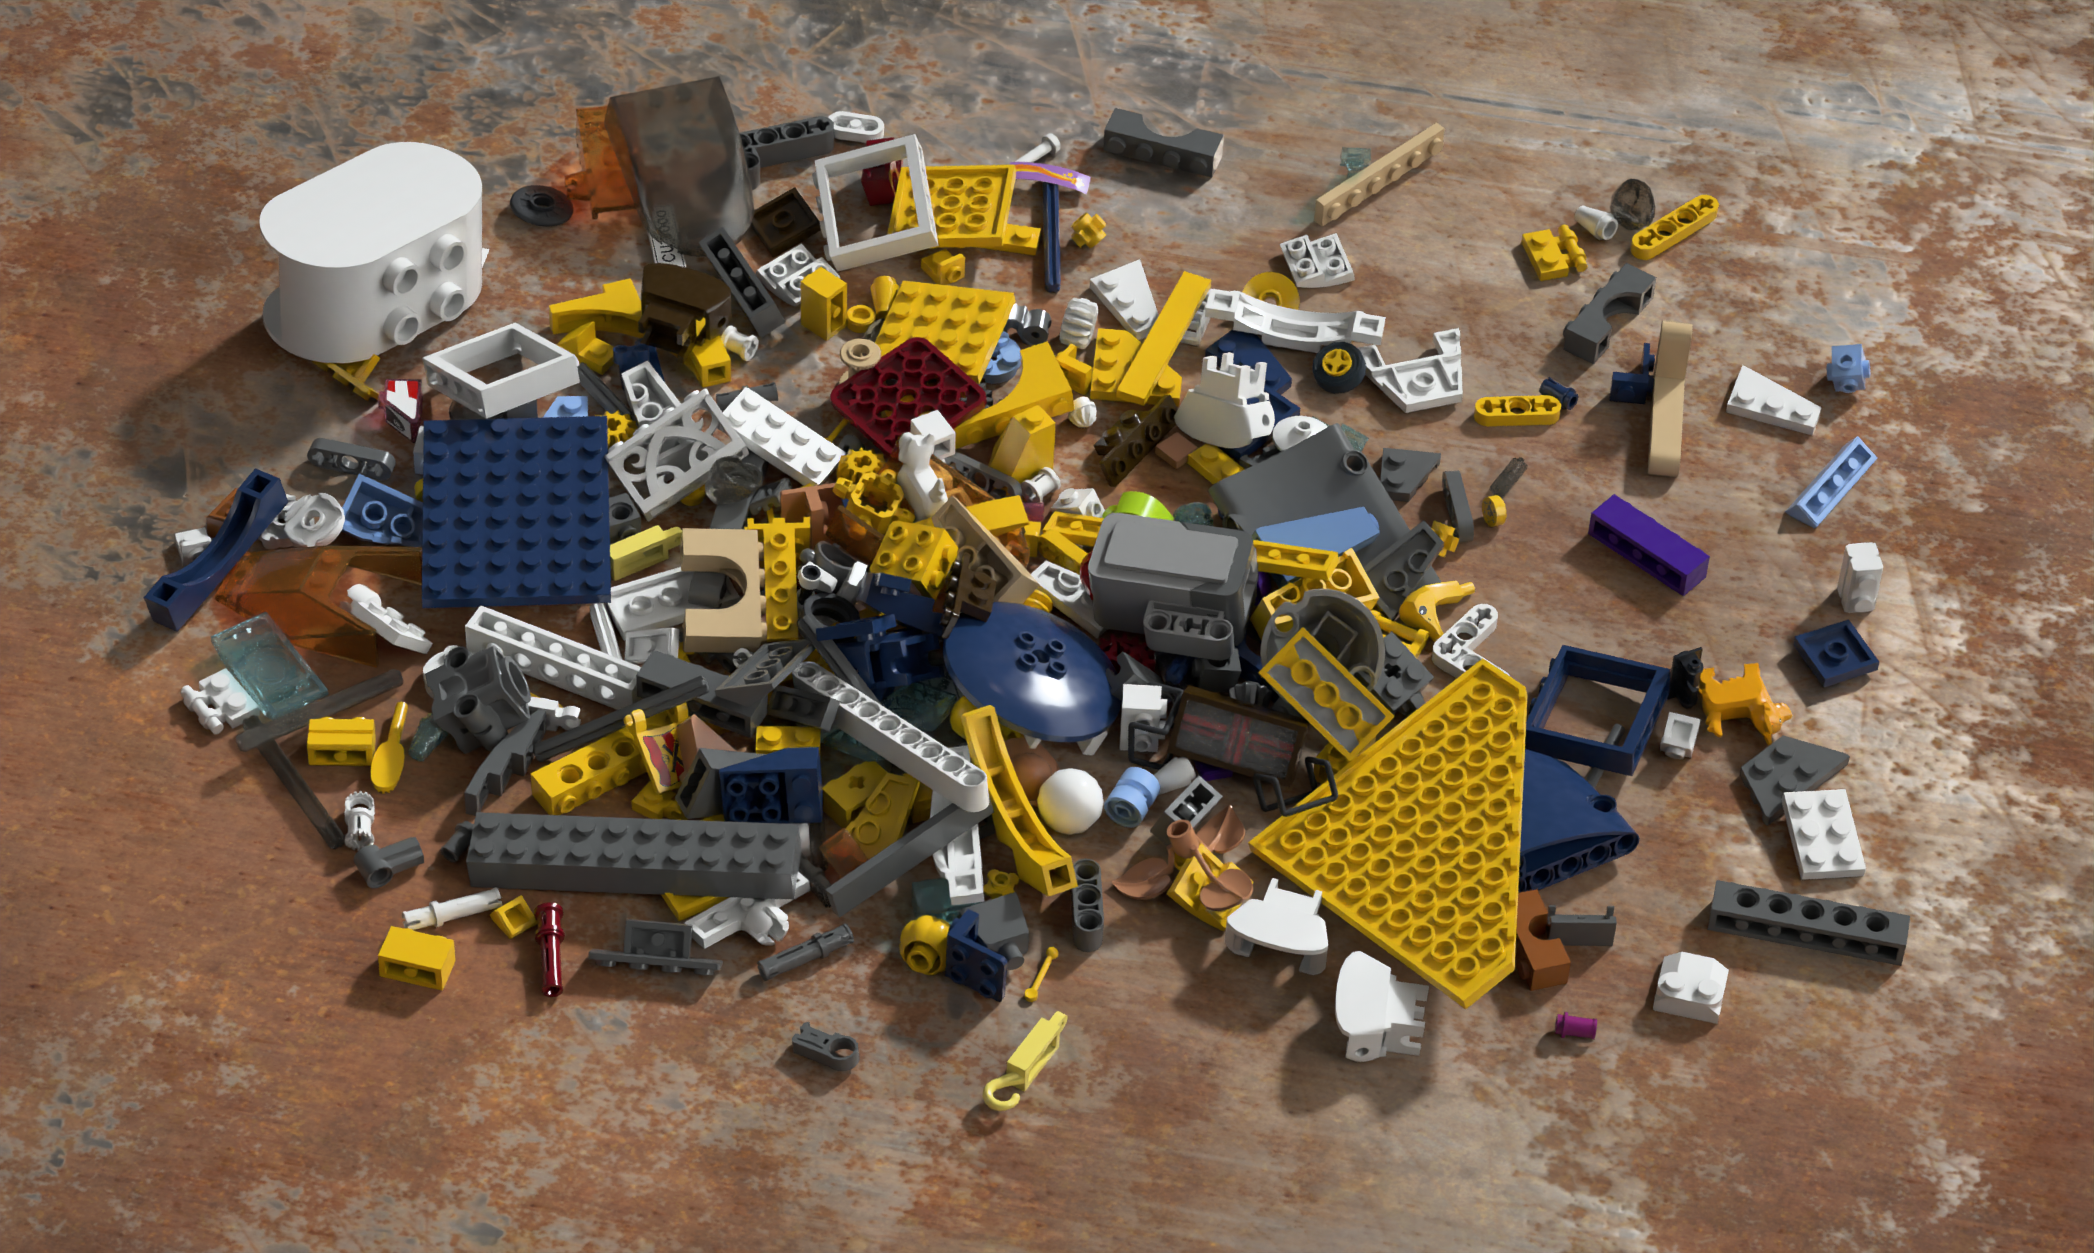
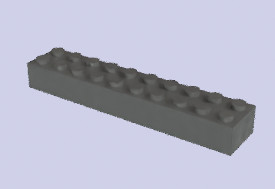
M476 812L466 864L471 887L661 895L673 893V895L794 900L801 856V841L798 824Z

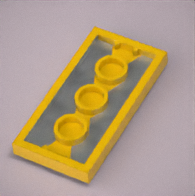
M1304 627L1258 672L1349 762L1395 717Z

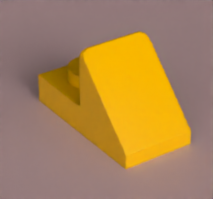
M594 321L572 329L556 344L574 354L579 364L585 363L591 370L601 375L614 364V346L596 338Z

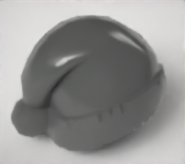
M819 541L813 550L806 548L801 551L799 567L806 565L810 561L835 577L837 584L831 593L837 594L854 563H857V560L826 541ZM814 589V590H813V591H814L815 593H817V594H818V593H828V592H825V591H822V590H818V589Z

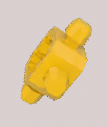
M886 469L880 475L874 472L865 473L861 476L857 485H854L853 481L845 478H838L832 491L843 500L845 498L849 500L844 514L847 521L852 523L850 528L852 536L862 539L868 532L874 535L885 534L893 521L914 523L916 518L914 513L906 508H900L904 493L901 486L896 484L898 474L895 471ZM869 494L874 495L873 499L881 503L883 501L888 502L886 507L889 509L886 512L880 511L878 514L874 512L875 508L867 504L865 507L862 506L860 498L863 495L868 497Z

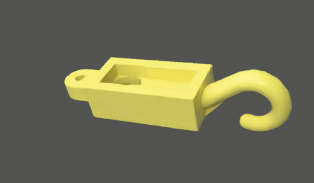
M657 525L611 544L610 566L612 579L617 581L669 559L668 550L680 545L682 529L680 527H673L663 531Z
M1057 1011L1049 1021L1044 1018L1038 1021L1007 1061L1006 1074L991 1080L985 1085L982 1098L988 1107L996 1111H1006L1018 1104L1020 1096L1017 1093H1014L1008 1101H999L993 1097V1092L1007 1086H1014L1025 1092L1059 1048L1060 1033L1066 1025L1067 1015Z

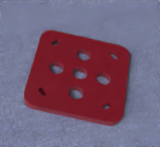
M914 337L903 342L882 356L878 364L869 369H862L836 386L830 394L834 409L888 458L894 461H899L900 452L896 441H899L904 433H911V420L919 417L921 413L938 410L952 429L983 410L987 404L984 389L931 342L922 337ZM888 379L898 380L895 385H883V382ZM932 379L940 381L939 384H937L936 386L930 387L924 385L927 381ZM906 395L916 396L911 402L901 401ZM967 398L966 403L964 401H961V399ZM887 410L892 412V414L886 418H880L877 416L882 411Z

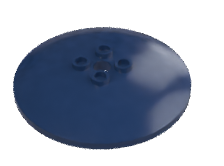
M993 602L992 611L987 622L961 612L949 638L943 641V657L946 668L962 694L978 709L988 705L995 707L998 722L1021 734L1053 742L1084 741L1105 732L1113 724L1121 709L1122 701L1111 694L1110 690L1112 687L1106 677L1107 668L1112 670L1115 675L1118 674L1108 656L1091 638L1078 628L1041 609L1017 603Z

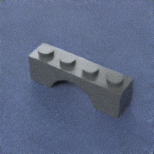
M1115 108L1104 129L1103 151L1212 178L1222 158L1224 135L1196 128L1183 136H1162L1147 128L1142 114Z
M1628 263L1618 272H1613L1607 285L1604 288H1599L1593 300L1589 304L1583 305L1577 318L1574 321L1570 320L1566 324L1563 331V336L1565 337L1563 350L1595 364L1609 348L1612 326L1606 319L1621 313L1639 315L1653 299L1657 277Z

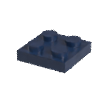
M1849 619L1795 636L1793 646L1823 688L1878 670L1879 660Z

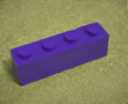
M1613 494L1591 512L1589 535L1680 595L1685 596L1706 578L1710 559L1709 555L1617 495Z

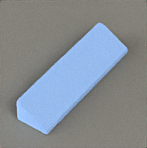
M1858 436L1840 449L1785 512L1789 516L1816 528L1876 461L1877 457Z

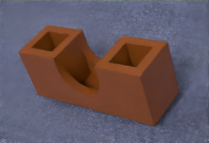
M1537 889L1518 893L1515 958L1517 960L1519 976L1521 979L1526 980L1530 991L1568 983L1571 961L1560 938L1541 940L1534 937L1545 934L1548 911Z

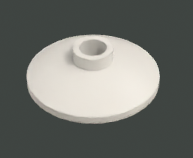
M1307 416L1288 417L1278 422L1274 427L1273 442L1282 452L1327 428V426L1321 421Z

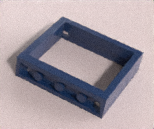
M1562 645L1556 659L1552 658L1550 661L1548 677H1543L1541 680L1538 698H1533L1531 701L1529 717L1526 719L1525 749L1555 759L1633 776L1670 693L1671 669ZM1568 675L1646 693L1622 747L1544 729Z

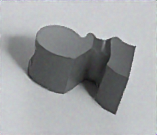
M1014 304L1003 331L1008 333L1010 328H1014L1024 344H1041L1048 339V329L1051 326L1052 318L1044 310L1033 309L1028 311L1026 305L1018 306Z

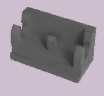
M1125 652L1117 656L1118 664L1121 666V670L1117 675L1109 668L1106 669V677L1112 687L1110 690L1111 694L1121 701L1123 698V684L1147 685L1149 682H1155L1165 685L1159 675ZM1161 691V699H1167V704L1173 700L1169 692Z
M1556 905L1548 906L1547 940L1560 938L1565 946H1613L1617 925L1616 916H1613L1614 906H1607L1605 915L1555 914Z

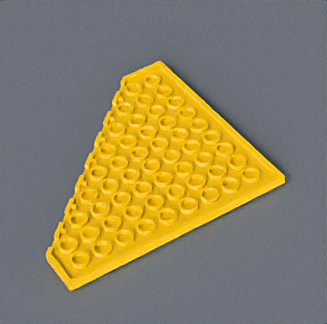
M1482 658L1334 774L1338 791V798L1335 801L1287 817L1281 816L1248 842L1251 852L1312 897L1316 890L1322 891L1321 903L1464 1009L1470 1007L1515 970L1527 716L1526 687ZM1328 780L1294 807L1331 796L1332 793Z

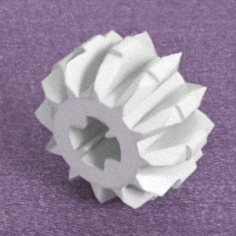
M1073 298L1068 302L1060 331V341L1062 344L1068 346L1073 344L1081 349H1085L1090 344L1097 321V303L1090 302V300L1084 298Z

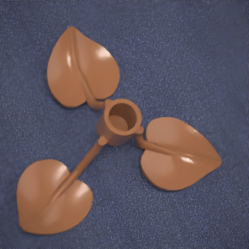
M1228 805L1216 814L1196 834L1188 820H1177L1170 824L1166 831L1171 844L1166 846L1168 865L1161 858H1148L1135 864L1120 878L1112 881L1113 886L1126 897L1136 900L1151 899L1159 896L1170 887L1171 879L1168 874L1174 871L1175 853L1184 859L1195 856L1211 881L1200 893V900L1203 906L1212 911L1233 908L1252 895L1253 884L1250 877L1242 870L1227 869L1216 878L1198 848L1199 844L1202 843L1211 853L1213 851L1218 854L1229 852L1243 841L1245 837L1244 826L1231 805Z

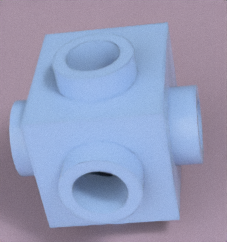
M1862 344L1832 346V363H1827L1828 381H1833L1835 391L1852 393L1856 390H1865V378H1870L1871 372L1870 362L1865 360Z

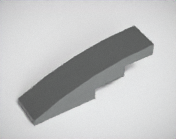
M539 708L530 715L529 720L518 724L492 750L478 768L464 792L466 814L476 816V812L481 811L489 793L502 796L512 773L525 776L535 756L533 746L542 741L547 731L545 709Z

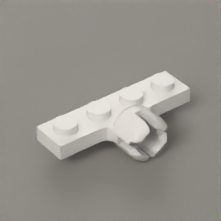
M799 872L794 899L810 891L809 880ZM730 897L687 920L684 924L693 925L692 938L704 949L740 930L747 931L762 945L772 946L775 942L767 936L768 934L780 942L788 932V916L779 908L792 900Z

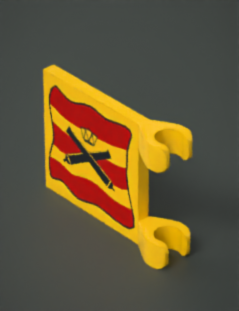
M686 702L666 710L667 715L674 722L670 725L647 731L645 714L641 709L632 711L623 720L626 728L634 736L656 795L679 789L682 784L679 776L684 772L676 728L680 723L689 718Z

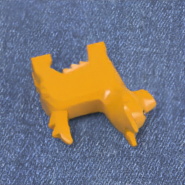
M1744 664L1743 677L1736 676V679L1729 678L1728 681L1723 680L1722 683L1713 679L1715 676L1714 668L1703 669L1698 687L1700 698L1702 699V708L1707 716L1705 723L1709 725L1707 731L1721 738L1722 720L1747 717L1751 719L1754 727L1764 737L1767 745H1771L1772 735L1779 732L1782 723L1790 720L1793 715L1786 704L1773 703L1760 677L1759 664Z

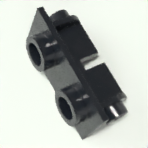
M1702 647L1683 651L1673 656L1670 693L1667 700L1676 697L1686 709L1692 708L1698 701V690L1696 687L1699 686L1700 675L1704 669L1701 662Z

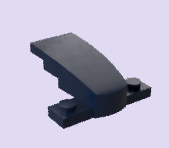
M865 572L856 597V601L880 616L895 614L896 624L906 628L918 629L922 631V634L938 633V639L944 641L941 638L943 626L939 625L942 613L933 612L935 599L904 593L909 592L912 579L885 573Z

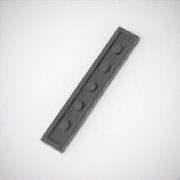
M990 797L988 807L979 812H968L954 803L950 804L825 889L833 913L840 918L994 813Z

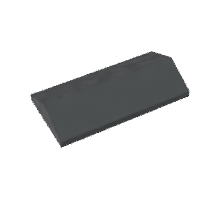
M808 638L765 643L715 689L716 696L750 707L778 686L815 650V647Z

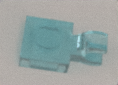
M1342 147L1340 166H1346V169H1348L1347 179L1363 170L1364 167L1369 166L1371 148Z

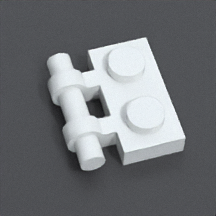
M227 668L199 681L201 692L194 691L189 685L184 686L180 690L185 706L190 711H195L199 716L198 720L201 725L206 729H210L213 734H219L223 730L224 726L222 723L225 721L233 729L260 715L259 706ZM212 704L215 709L208 708L207 705Z

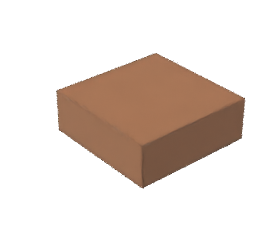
M1176 432L1156 445L1155 454L1175 469H1178L1188 462V455L1197 450L1198 447Z

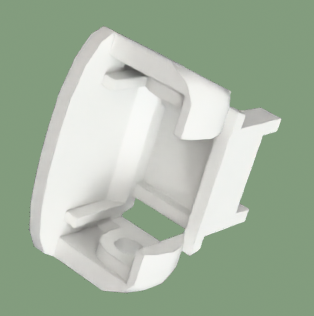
M1230 352L1223 353L1219 371L1216 370L1217 357L1208 356L1203 358L1200 385H1195L1194 389L1188 390L1174 419L1177 426L1192 438L1219 447L1241 448L1249 445L1253 438L1270 435L1275 419L1273 408L1270 402L1266 401L1269 400V394L1264 392L1267 363H1256L1255 370L1250 369V366L1235 365L1233 364L1234 353ZM1252 397L1259 399V403L1247 405L1246 399Z
M1272 878L1263 901L1250 899L1227 917L1225 932L1227 947L1233 953L1245 957L1250 956L1255 943L1279 951L1304 955L1299 971L1311 975L1320 974L1326 967L1328 951L1326 924L1320 918V914H1317L1321 904L1322 891L1316 890L1313 898L1278 889V879Z
M1361 951L1352 952L1345 959L1340 970L1335 997L1337 1025L1342 1034L1349 1037L1346 1058L1356 1062H1366L1386 1056V1051L1419 1056L1421 1043L1410 1042L1409 1039L1410 1036L1423 1037L1425 1022L1415 1021L1414 1019L1423 1020L1425 1007L1415 1006L1416 1000L1427 1001L1429 986L1396 981L1397 976L1390 974L1391 968Z

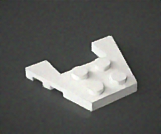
M1459 328L1433 334V343L1439 355L1385 365L1375 344L1359 347L1358 349L1361 351L1366 363L1365 375L1405 413L1462 402Z

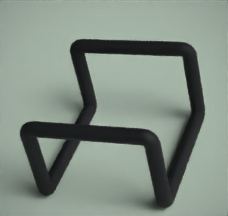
M1149 682L1147 685L1162 686L1161 691L1177 694L1178 696L1163 729L1137 722L1129 724L1128 759L1133 764L1160 770L1172 760L1174 754L1167 753L1163 764L1135 758V729L1159 735L1168 734L1170 728L1173 729L1175 723L1173 721L1179 709L1183 690Z
M1307 756L1305 758V765L1312 791L1283 800L1279 781L1276 777L1255 773L1253 781L1261 810L1268 812L1279 808L1281 815L1287 817L1335 801L1338 798V791L1330 762ZM1312 764L1325 766L1332 795L1286 810L1285 806L1303 800L1318 788ZM1260 780L1273 784L1277 799L1276 803L1266 805Z

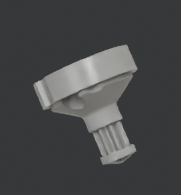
M1312 589L1304 592L1301 601L1296 604L1284 602L1272 614L1264 629L1261 641L1262 667L1304 627L1352 675L1359 670L1368 672L1371 681L1365 688L1369 692L1374 688L1384 666L1385 643L1376 618L1358 599L1338 590ZM1281 614H1287L1293 619V627L1287 632H1281L1275 626V620ZM1274 689V691H1275L1284 701H1286L1287 703H1289L1277 690Z

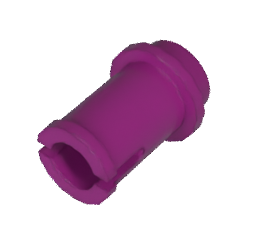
M1564 1012L1563 1015L1557 1014L1555 1034H1561V1038H1565V1035L1595 1040L1597 1019L1568 1016V1012Z

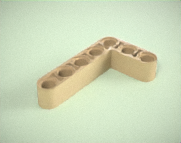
M1662 321L1653 374L1654 384L1651 401L1647 474L1678 477L1684 383L1692 338V324Z

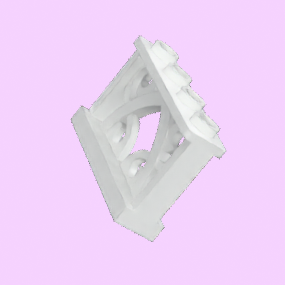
M703 389L700 392L699 390L693 391L685 397L684 403L675 409L673 407L666 409L659 415L657 421L651 425L645 424L639 427L633 433L632 438L624 443L623 441L615 443L608 449V454L604 456L608 465L648 522L749 455L746 444L732 427L707 389ZM699 410H706L712 415L711 425L705 432L700 431L704 425L703 418L696 423L691 421V416ZM683 422L684 427L676 426L679 423ZM719 424L731 439V442L727 445L712 436ZM677 438L695 441L689 453L691 469L684 472L680 468L671 465L657 467L659 453L665 439ZM650 443L648 451L643 448ZM705 445L701 453H708V457L700 461L696 458V454L700 447ZM637 454L640 456V460L638 463L632 464V466L638 469L646 467V472L630 474L624 470V461L631 455ZM662 473H672L674 475V480L669 484L664 483V478L666 476L664 475L657 479V475ZM647 480L651 496L643 500L632 482Z

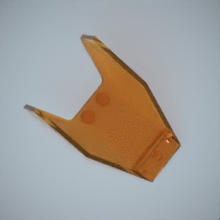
M314 546L246 552L226 575L215 594V600L289 645L377 668L379 656L376 629L329 601V598L347 566L422 585V547Z

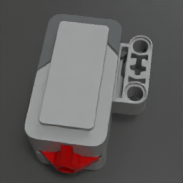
M1112 513L1103 519L1094 549L1082 559L1080 580L1092 600L1094 620L1099 626L1105 629L1145 634L1146 645L1154 651L1212 660H1225L1233 655L1235 646L1244 640L1254 608L1258 582L1257 550L1254 548L1252 536L1245 531Z

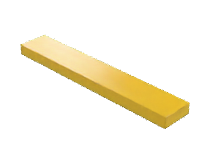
M1186 271L1183 272L1117 388L1116 397L1142 406L1145 405L1211 288L1210 279Z

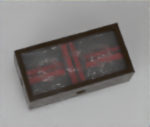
M1188 685L1181 697L1167 752L1251 777L1255 773L1276 777L1279 785L1290 787L1295 780L1310 723L1301 717Z

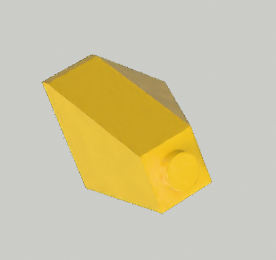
M1039 405L1013 416L994 445L989 467L1015 478L1020 485L1025 480L1033 479L1044 467H1049L1053 470L1056 423ZM1005 486L1004 488H1002L1003 490L1006 491V496H1007V495H1010L1009 493H1007V487H1006V486Z

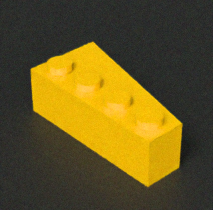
M1350 548L1342 556L1338 557L1339 563L1328 581L1302 577L1298 581L1289 583L1262 598L1250 618L1261 641L1264 629L1276 609L1284 602L1296 604L1303 599L1304 592L1308 590H1338L1355 597L1371 611L1379 600V596L1354 550ZM1281 614L1276 618L1275 626L1279 631L1287 632L1293 627V619L1287 614Z

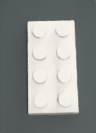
M747 387L723 412L749 450L804 486L808 483H811L812 486L822 485L838 467L841 455H846V452ZM719 424L717 428L726 434L724 429Z
M681 567L611 587V603H605L608 613L624 641L626 640V632L662 629L683 623L685 609L718 608L695 605L688 602L689 588L694 571H681ZM728 576L726 578L727 590L723 600H719V604L722 603L720 609L728 608L740 601V597Z

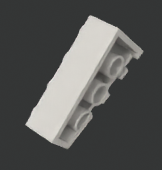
M648 361L622 373L626 398L638 428L645 424L651 425L657 421L659 415L670 407L675 409L681 405ZM681 422V423H679L678 425H676V426H682V427H684V426H683V422ZM677 438L665 439L659 453L657 467L671 465L687 472L691 469L689 453L695 441ZM650 443L644 447L647 451ZM702 445L696 454V458L700 461L708 457V453H701L705 445ZM672 473L657 475V479L661 476H666L664 483L674 478Z

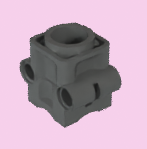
M495 645L474 655L465 647H456L448 652L444 659V665L425 673L427 686L434 694L432 705L434 721L442 730L449 732L455 738L458 748L464 754L482 746L487 751L492 752L509 734L508 729L530 719L528 703L531 701V694L527 681L514 659L510 656H504Z

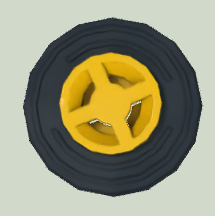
M1334 342L1325 346L1317 353L1313 360L1312 372L1317 384L1325 391L1333 394L1346 393L1362 382L1366 373V363L1361 351L1353 344Z

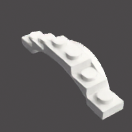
M1210 289L1205 310V317L1234 321L1233 330L1262 335V342L1266 345L1315 353L1321 350V345L1327 346L1334 342H1347L1351 344L1352 341L1381 345L1386 317L1369 315L1362 311L1320 313L1290 309L1255 299L1240 291L1229 292L1217 289Z
M968 745L949 748L971 763ZM934 790L932 791L930 818L953 803ZM976 824L933 854V860L938 873L949 881L952 906L984 902L979 827Z

